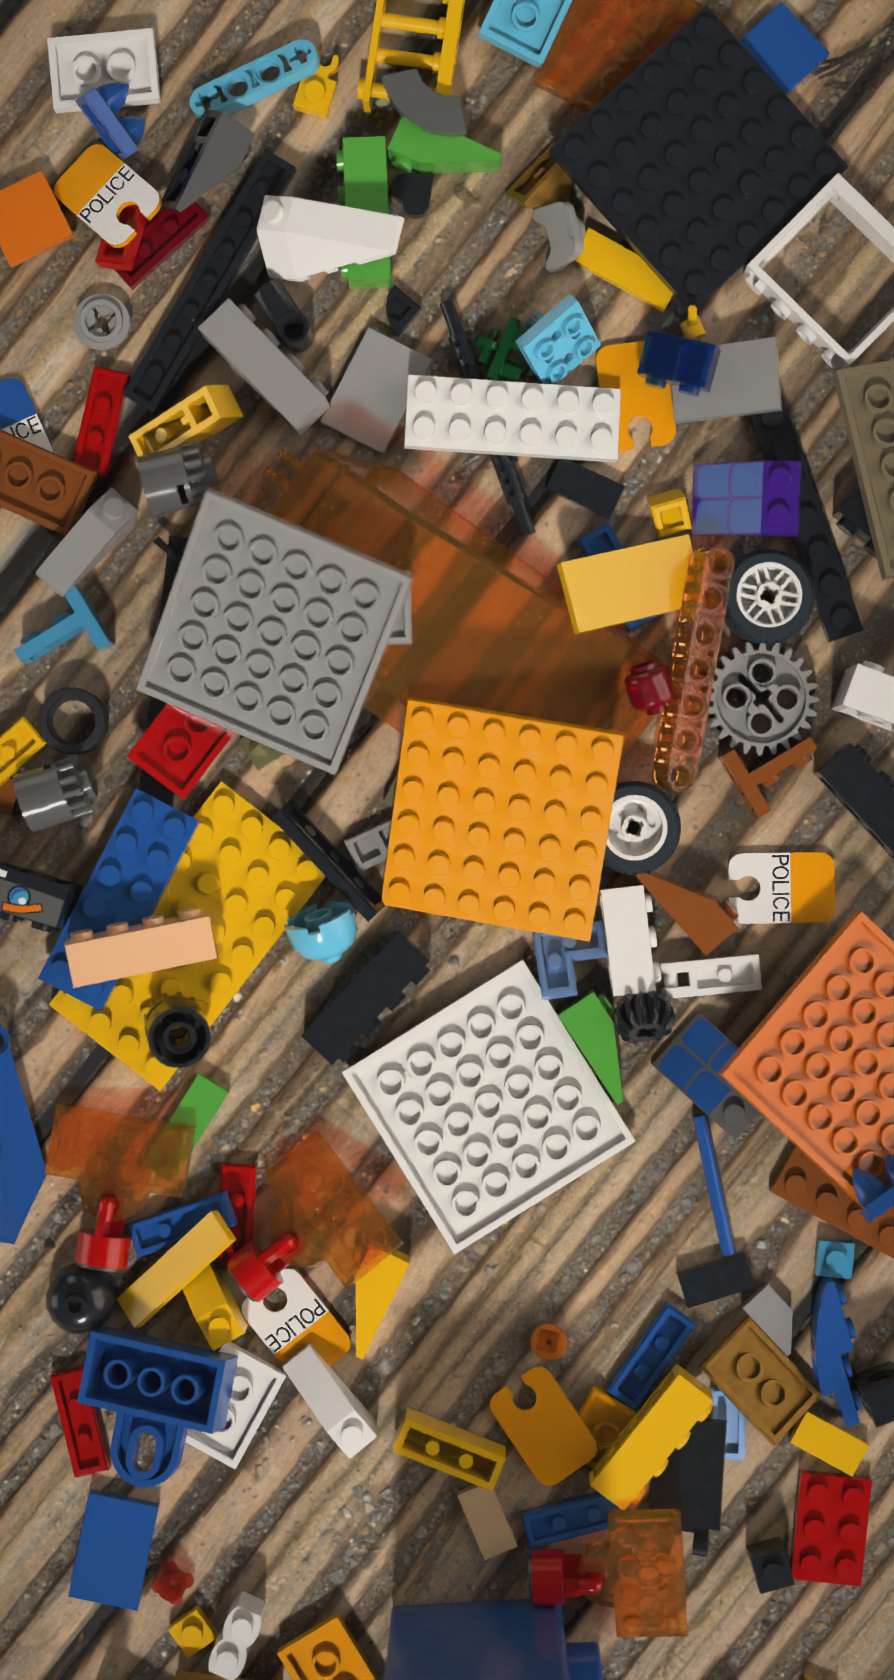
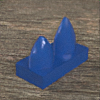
M112 82L92 88L75 100V102L110 151L120 160H124L138 150L137 145L140 143L145 131V119L137 116H127L120 119L115 117L126 101L129 84Z
M887 1154L885 1158V1173L892 1187L890 1189L871 1173L856 1168L853 1170V1187L856 1197L863 1207L859 1213L868 1224L894 1206L893 1154Z

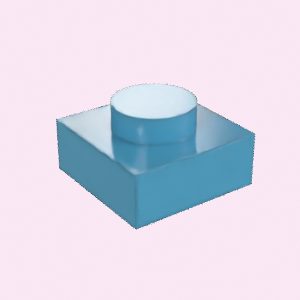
M817 1238L814 1274L816 1276L852 1279L855 1243L853 1241Z

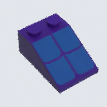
M748 461L694 464L692 536L799 537L802 483L801 462Z

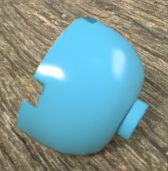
M329 900L330 907L317 910V904H313L301 909L297 915L290 916L286 920L288 925H284L293 949L304 958L313 961L322 960L324 964L340 960L343 957L342 953L350 948L357 935L355 913L352 904L348 900Z

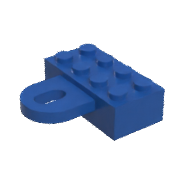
M108 1326L90 1332L77 1403L117 1412L111 1441V1459L116 1471L126 1482L137 1487L146 1488L161 1484L168 1480L180 1466L188 1429L213 1434L225 1427L238 1356ZM143 1433L152 1434L156 1440L154 1459L150 1470L142 1469L137 1462L140 1440Z

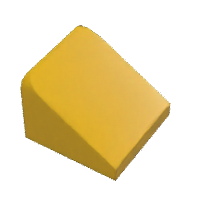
M677 488L647 497L657 538L692 529L686 497L681 489Z

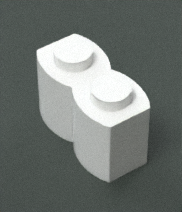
M244 1591L235 1597L229 1608L224 1627L220 1630L209 1658L208 1667L210 1672L227 1680H235L244 1668L249 1648L260 1632L265 1613L264 1600Z

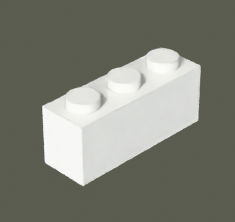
M642 884L599 889L611 994L614 997L638 994L639 991L642 993H648L651 990L656 992L655 983L661 982L659 961H652L651 948L657 947L655 927H648L647 913L653 912L651 893L644 891Z

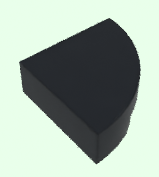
M394 285L387 297L386 313L390 327L399 337L420 313L421 307Z

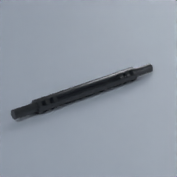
M453 299L440 303L451 335L448 340L461 377L485 380L469 333L463 330ZM489 454L508 506H512L522 537L535 534L536 531L525 503L527 496L513 457Z

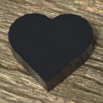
M401 173L392 180L391 193L393 198L403 204V210L408 217L420 219L428 213L433 177Z

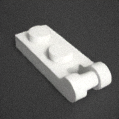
M759 954L659 963L660 972L664 977V987L661 988V993L666 994L667 999L762 990ZM688 972L689 985L679 986L677 973Z

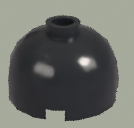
M77 1263L64 1266L53 1277L46 1293V1309L51 1320L61 1330L72 1334H88L92 1330L101 1328L112 1317L118 1304L115 1280L109 1272L87 1269L78 1266Z

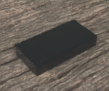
M559 459L546 487V491L610 520L625 486L573 461Z
M744 1251L676 1272L687 1308L756 1288Z

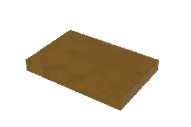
M745 1316L698 1365L703 1373L757 1431L774 1446L821 1396L819 1390L750 1316Z

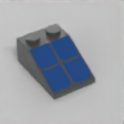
M697 1011L651 1064L736 1140L760 1112L718 1074L739 1047Z

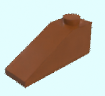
M654 871L643 872L642 874L637 873L635 875L705 955L709 954L739 928V923L736 921L739 914L726 899L720 902L711 894Z

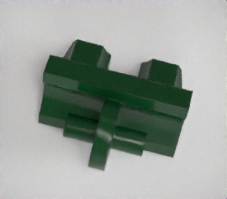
M511 316L500 344L497 343L500 331L495 328H490L487 338L481 336L475 338L473 344L481 350L478 362L487 365L491 354L495 355L487 374L488 380L520 381L524 366L511 362L508 358L511 350L522 353L515 342L527 331V329L520 327L521 320Z

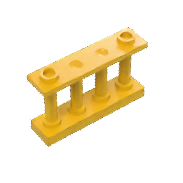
M387 0L376 1L366 77H359L357 99L362 100L364 113H371L373 98L389 100L383 84L375 83L378 63L432 70V74L438 75L436 88L430 87V89L444 96H452L465 0H442V4L448 5L447 16L440 17L439 20L386 13ZM383 28L437 35V39L443 40L441 52H435L434 55L380 48Z

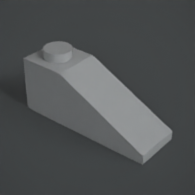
M111 487L85 512L37 569L36 575L61 597H64L134 529L138 510Z

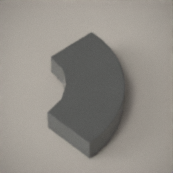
M417 68L382 76L385 92L394 108L403 118L408 119L428 133L441 136L467 135L460 96H444L432 91L422 81Z

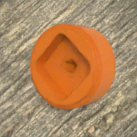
M546 1323L538 1326L533 1331L530 1344L536 1356L547 1361H553L563 1356L567 1349L568 1340L565 1332L560 1327Z

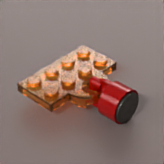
M62 1103L56 1104L45 1174L78 1180L79 1196L82 1203L97 1220L96 1229H79L74 1261L77 1262L78 1266L106 1272H121L127 1268L132 1236L123 1233L125 1219L140 1212L147 1203L149 1193L179 1198L185 1196L196 1126Z
M316 1130L262 1174L282 1202L273 1213L269 1225L271 1244L262 1250L255 1242L250 1240L226 1260V1269L234 1283L247 1298L253 1302H260L284 1283L280 1272L290 1264L301 1268L317 1267L326 1261L344 1287L350 1288L404 1244V1242L321 1132Z
M680 1509L608 1510L609 1540H595L586 1544L583 1554H565L564 1549H533V1552L529 1554V1596L534 1606H564L566 1598L585 1595L588 1600L600 1606L615 1608L617 1637L688 1636Z

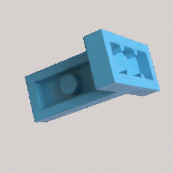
M78 584L65 595L75 613L70 615L69 612H65L54 618L50 622L52 627L41 634L37 630L23 637L20 640L22 645L14 650L21 662L29 665L85 630L98 650L104 652L115 645Z

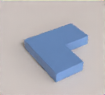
M602 920L594 921L590 942L532 932L542 1001L577 996L573 962L607 957Z

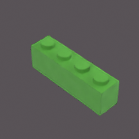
M386 137L343 138V150H337L336 152L338 173L344 172V186H338L339 205L389 214ZM391 256L360 265L351 263L341 266L342 279L348 278L350 290L392 288Z

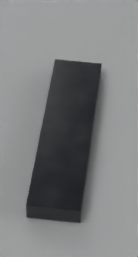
M291 801L271 817L368 922L386 906L381 902L382 897L294 802Z

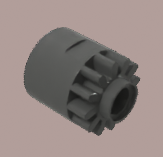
M198 442L137 457L142 486L153 517L201 505L206 490L219 485L212 455H203Z
M70 756L13 776L15 794L20 810L32 832L94 813L92 807L94 804L91 798L98 796L97 787L89 767L82 768L78 764L76 757Z

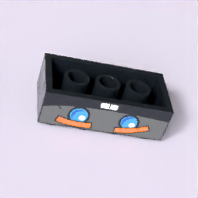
M0 861V918L11 922L25 921L27 919L32 921V928L45 932L59 931V928L64 927L78 901L82 885Z

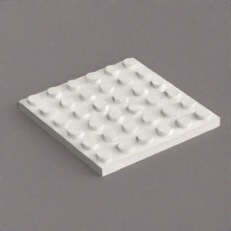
M523 959L342 1071V1074L454 1254L635 1142L632 1134L548 1000L542 1001L541 989Z

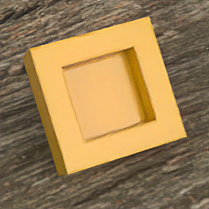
M199 1605L171 1623L168 1631L187 1658L217 1639L218 1636L217 1630Z

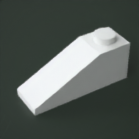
M310 1343L282 1365V1368L321 1425L349 1459L377 1437V1421Z

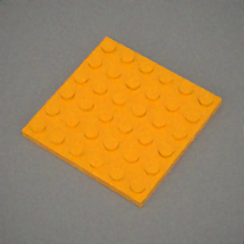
M410 697L407 703L381 902L386 906L590 942L625 733Z

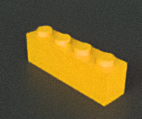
M676 1363L590 1470V1486L623 1511L631 1503L633 1505L637 1504L646 1491L645 1485L652 1476L658 1477L665 1470L669 1461L667 1459L675 1448L679 1450L686 1444L691 1435L689 1430L697 1421H704L713 1408V1404H711L713 1398L710 1389Z

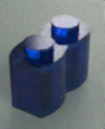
M648 331L637 374L645 379L644 384L647 386L665 389L666 384L679 386L678 392L698 397L700 391L710 393L721 350L716 345Z

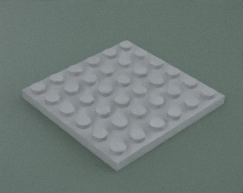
M210 488L206 490L136 690L335 775L409 592L414 575Z

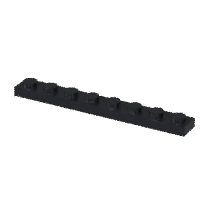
M264 150L124 390L123 396L156 414L202 335L198 327L216 311L258 239L257 226L265 195L283 196L297 172L294 165L270 151Z
M781 393L782 411L751 414L749 417L765 461H800L802 464L799 537L791 538L799 561L807 568L812 577L815 588L814 605L827 642L830 643L863 631V627Z

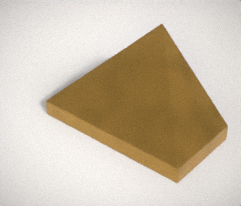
M554 142L505 192L508 199L526 208H540L557 202H569L572 180L548 154L549 149L555 144Z

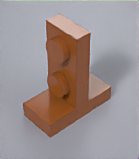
M807 737L750 772L745 768L735 749L730 750L718 759L753 817L759 818L771 811L757 785L761 783L763 788H766L780 780L782 776L779 772L791 765L796 770L813 760L810 753L818 748L812 738Z

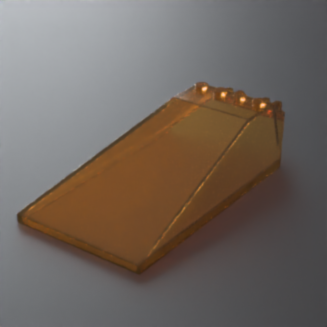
M281 448L276 455L284 464L298 471L297 475L289 482L274 468L267 467L263 472L269 479L285 490L269 514L397 569L410 571V574L414 575L411 584L412 644L387 645L363 707L402 735L404 733L408 699L415 697L624 732L621 762L655 716H647L646 710L638 711L631 707L624 685L625 677L630 674L629 668L642 662L657 660L658 664L668 667L674 688L683 677L615 626L575 634L563 588L398 468L320 448H315L305 464H303L296 457Z

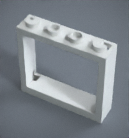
M837 173L747 265L743 275L747 278L745 280L746 284L753 292L758 295L763 293L772 302V310L783 320L788 318L797 327L796 332L803 341L809 345L814 343L823 352L821 356L833 369L849 368L894 322V306L847 353L763 271L772 259L829 202L844 214L894 263V227Z

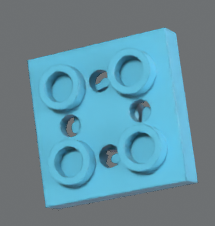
M571 294L567 295L545 316L541 312L533 313V317L538 322L536 323L529 317L525 325L527 331L515 341L540 384L554 385L563 380L566 375L601 346L578 300Z

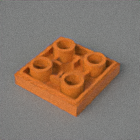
M42 170L0 190V247L11 268L75 237Z

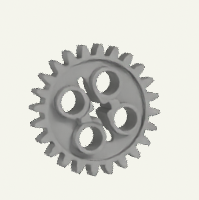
M750 642L744 644V654H741L734 647L731 649L733 660L721 656L719 661L723 669L716 667L710 669L716 680L704 682L706 687L712 689V693L703 695L702 700L711 702L712 707L707 708L703 713L706 715L714 714L715 719L708 726L709 728L720 726L722 730L717 736L718 740L727 735L731 738L728 748L732 749L738 743H741V754H747L750 748L754 747L756 757H760L764 747H767L769 753L775 755L778 743L784 750L790 749L789 737L799 742L802 740L798 729H811L805 718L817 716V713L809 708V704L818 702L819 698L810 696L809 691L816 688L818 684L807 683L806 678L813 671L811 669L801 672L799 667L804 659L800 658L794 662L791 661L790 658L793 651L791 648L781 655L779 654V643H775L770 651L766 650V644L760 643L757 646V650L754 651ZM755 665H764L769 670L770 676L766 683H759L753 678L752 670ZM739 675L746 679L756 693L759 694L764 691L767 694L764 701L783 718L781 723L774 718L765 705H754L753 701L756 699V696L738 681ZM729 689H738L742 692L744 702L741 707L734 708L728 704L726 695ZM780 690H787L793 695L794 703L790 709H784L777 703V695ZM756 714L763 715L768 721V729L763 734L756 733L751 727V719Z

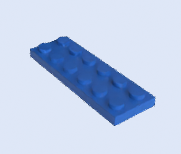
M136 788L38 979L99 1011L104 1010L119 979L73 988L63 939L71 938L70 933L83 929H92V933L107 931V925L118 922H128V926L142 924L143 918L152 916L201 821Z

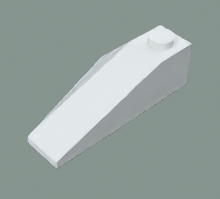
M265 195L257 226V234L268 277L275 280L301 282L311 279L310 275L324 271L328 274L336 272L338 267L351 263L360 265L395 255L404 218L296 197Z

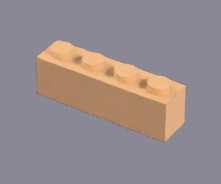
M198 907L180 910L178 911V916L164 919L163 915H152L143 918L142 924L128 926V922H118L107 925V931L92 933V929H83L70 933L71 938L63 940L73 988L217 958L209 915L206 911L199 912Z

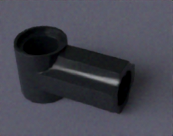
M281 280L269 281L261 286L254 297L280 335L285 346L293 352L307 350L314 340L313 330ZM292 327H304V332L300 337H288V332Z

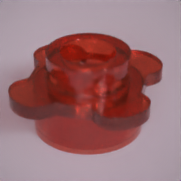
M169 1561L164 1564L160 1577L153 1580L152 1589L171 1604H179L183 1599L185 1590L193 1586L194 1577L191 1573H184L178 1569L175 1562ZM171 1580L176 1581L175 1586L170 1585Z

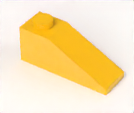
M205 385L128 437L137 456H142L200 442L219 433L244 416L229 385Z
M374 1238L369 1247L361 1246L353 1263L359 1266L356 1273V1357L362 1360L411 1259L410 1256Z
M214 1261L182 1289L192 1313L213 1351L243 1335L249 1325L219 1270L215 1269Z

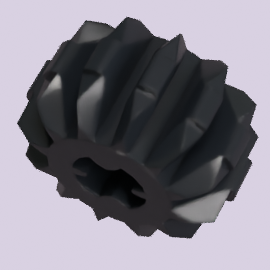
M652 990L648 993L639 991L635 995L627 994L626 999H620L616 1002L615 1016H613L615 1028H617V1033L621 1035L622 1040H632L634 1044L661 1040L662 1036L672 1033L675 1019L674 1009L671 1007V1002L667 999L666 994H656Z

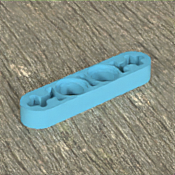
M295 40L198 87L190 96V107L198 120H201L205 112L203 101L206 99L211 101V108L207 110L223 111L228 115L233 114L310 77L320 66V56L313 43L309 40ZM305 53L307 61L301 64L299 55ZM286 60L291 68L290 71H287L283 63ZM275 66L280 69L279 75L274 80L265 81L262 79L263 72L268 67ZM237 82L248 84L247 90L243 95L232 96L230 94L232 86ZM221 91L227 99V101L224 103L222 102V98L219 95V92Z

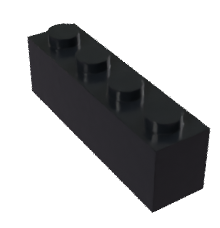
M851 743L844 744L813 774L894 860V781L887 773L882 770L878 773L869 764L872 758L859 744L855 747Z
M399 930L301 1037L331 1065L338 1059L344 1063L358 1048L353 1044L362 1033L369 1037L382 1023L377 1017L387 1007L393 1011L406 997L401 991L410 982L417 985L428 974L430 969L426 965L430 958Z

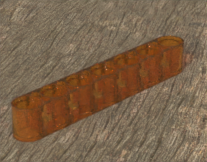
M724 547L699 548L693 552L689 560L670 667V675L676 695L672 701L666 704L668 709L662 712L652 769L654 783L663 790L686 792L693 787L697 778L734 569L733 556ZM711 556L714 559V568L712 571L709 568V558ZM705 591L708 595L706 606L702 602V596ZM698 627H700L702 631V637L699 642L696 638V631ZM692 662H694L696 666V672L693 677H691L690 674V666ZM688 697L690 706L688 711L685 712L683 703ZM682 732L683 743L679 748L677 744L678 735ZM676 768L677 778L672 783L671 773Z

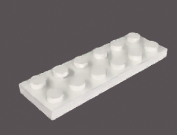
M408 375L404 449L616 462L618 460L621 389Z

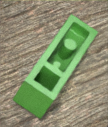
M401 117L387 147L388 158L392 161L391 164L405 173H410L411 170L419 174L499 172L502 166V154L464 136H441L423 131V128Z
M590 990L557 1012V1015L618 1105L623 1102L614 1022L609 1016L614 1009L603 993L596 996L593 990Z

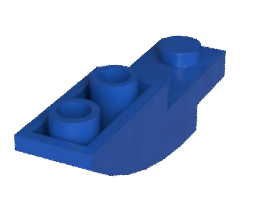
M822 1276L816 1291L811 1315L810 1351L812 1368L819 1392L822 1396L834 1394L840 1418L845 1426L849 1427L860 1424L857 1412L862 1410V1405L857 1390H850L847 1377H851L853 1374L849 1360L846 1355L841 1356L840 1354L854 1351L851 1339L856 1338V1332L851 1318L844 1317L841 1305L847 1304L841 1283L835 1284L831 1277Z

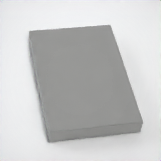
M368 327L329 403L330 408L324 413L320 423L384 456L406 413L408 375L425 376L432 360Z
M776 337L670 351L674 422L676 424L782 411L778 341Z

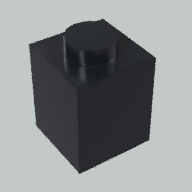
M779 1536L746 1545L751 1568L760 1594L795 1585L787 1554Z

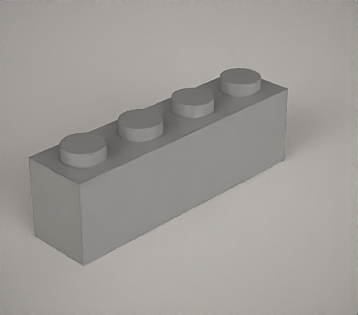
M228 298L198 327L199 331L206 341L301 436L330 408L325 397L329 392L315 377L309 381L301 373L304 366L292 353L289 352L285 356L277 348L280 342L267 328L261 332L253 324L256 317L244 304L241 303L237 307Z

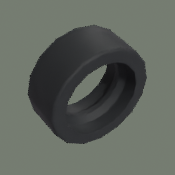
M65 687L53 692L43 702L39 711L38 727L42 738L51 748L64 754L82 755L93 751L103 742L108 731L109 716L105 705L95 694L81 688ZM68 701L85 703L91 709L94 716V727L91 734L78 742H68L62 739L56 733L53 726V717L57 708Z

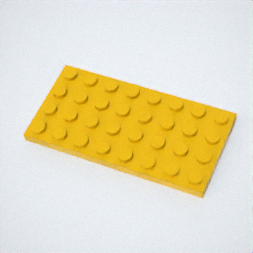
M222 781L195 814L194 818L201 822L153 915H163L164 919L178 916V911L187 908L198 907L199 912L206 911L210 918L217 958L120 978L102 1011L61 990L49 1003V1006L159 1091L164 1088L178 1068L168 1067L160 1063L150 1051L144 1026V1015L151 1008L150 1002L161 1000L163 993H167L168 996H175L178 991L184 997H194L196 1003L203 1009L210 1028L285 931L284 925H288L286 920L290 916L298 914L326 878L277 823Z

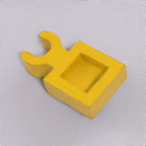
M317 50L321 60V50ZM337 55L333 56L329 66L320 65L313 75L300 81L293 103L294 110L328 120L338 87L337 81L330 79L339 70V58Z

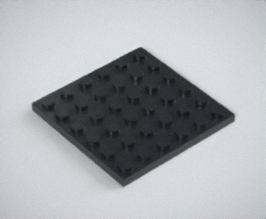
M707 4L548 151L551 158L687 310L691 305L700 306L781 231L837 173L841 175L849 167Z

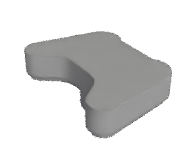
M557 202L536 208L533 212L534 221L545 227L549 238L551 250L546 262V269L550 273L561 272L584 250L585 225L576 216L575 208L570 202Z

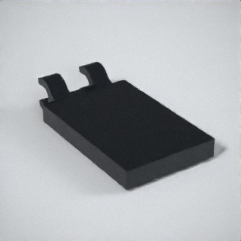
M706 1418L702 1422L697 1421L689 1430L691 1435L686 1444L679 1450L675 1448L667 1459L669 1461L665 1470L658 1477L652 1476L649 1522L659 1523L657 1550L671 1552L674 1543V1530L694 1533L692 1555L707 1557L710 1530L720 1531L728 1420Z

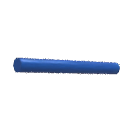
M699 1114L692 1117L721 1254L722 1256H728L736 1253L707 1116L706 1114Z

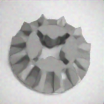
M95 294L83 300L76 309L74 329L78 338L88 348L104 352L111 348H118L119 344L125 338H128L131 321L127 308L118 298L109 294ZM95 311H98L105 319L112 318L108 322L110 334H107L101 328L94 329V326L98 324Z

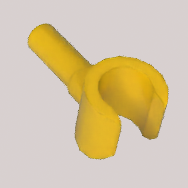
M694 305L689 306L688 318L680 324L687 343H690L692 339L698 336L704 337L706 335L700 317L697 316V307Z

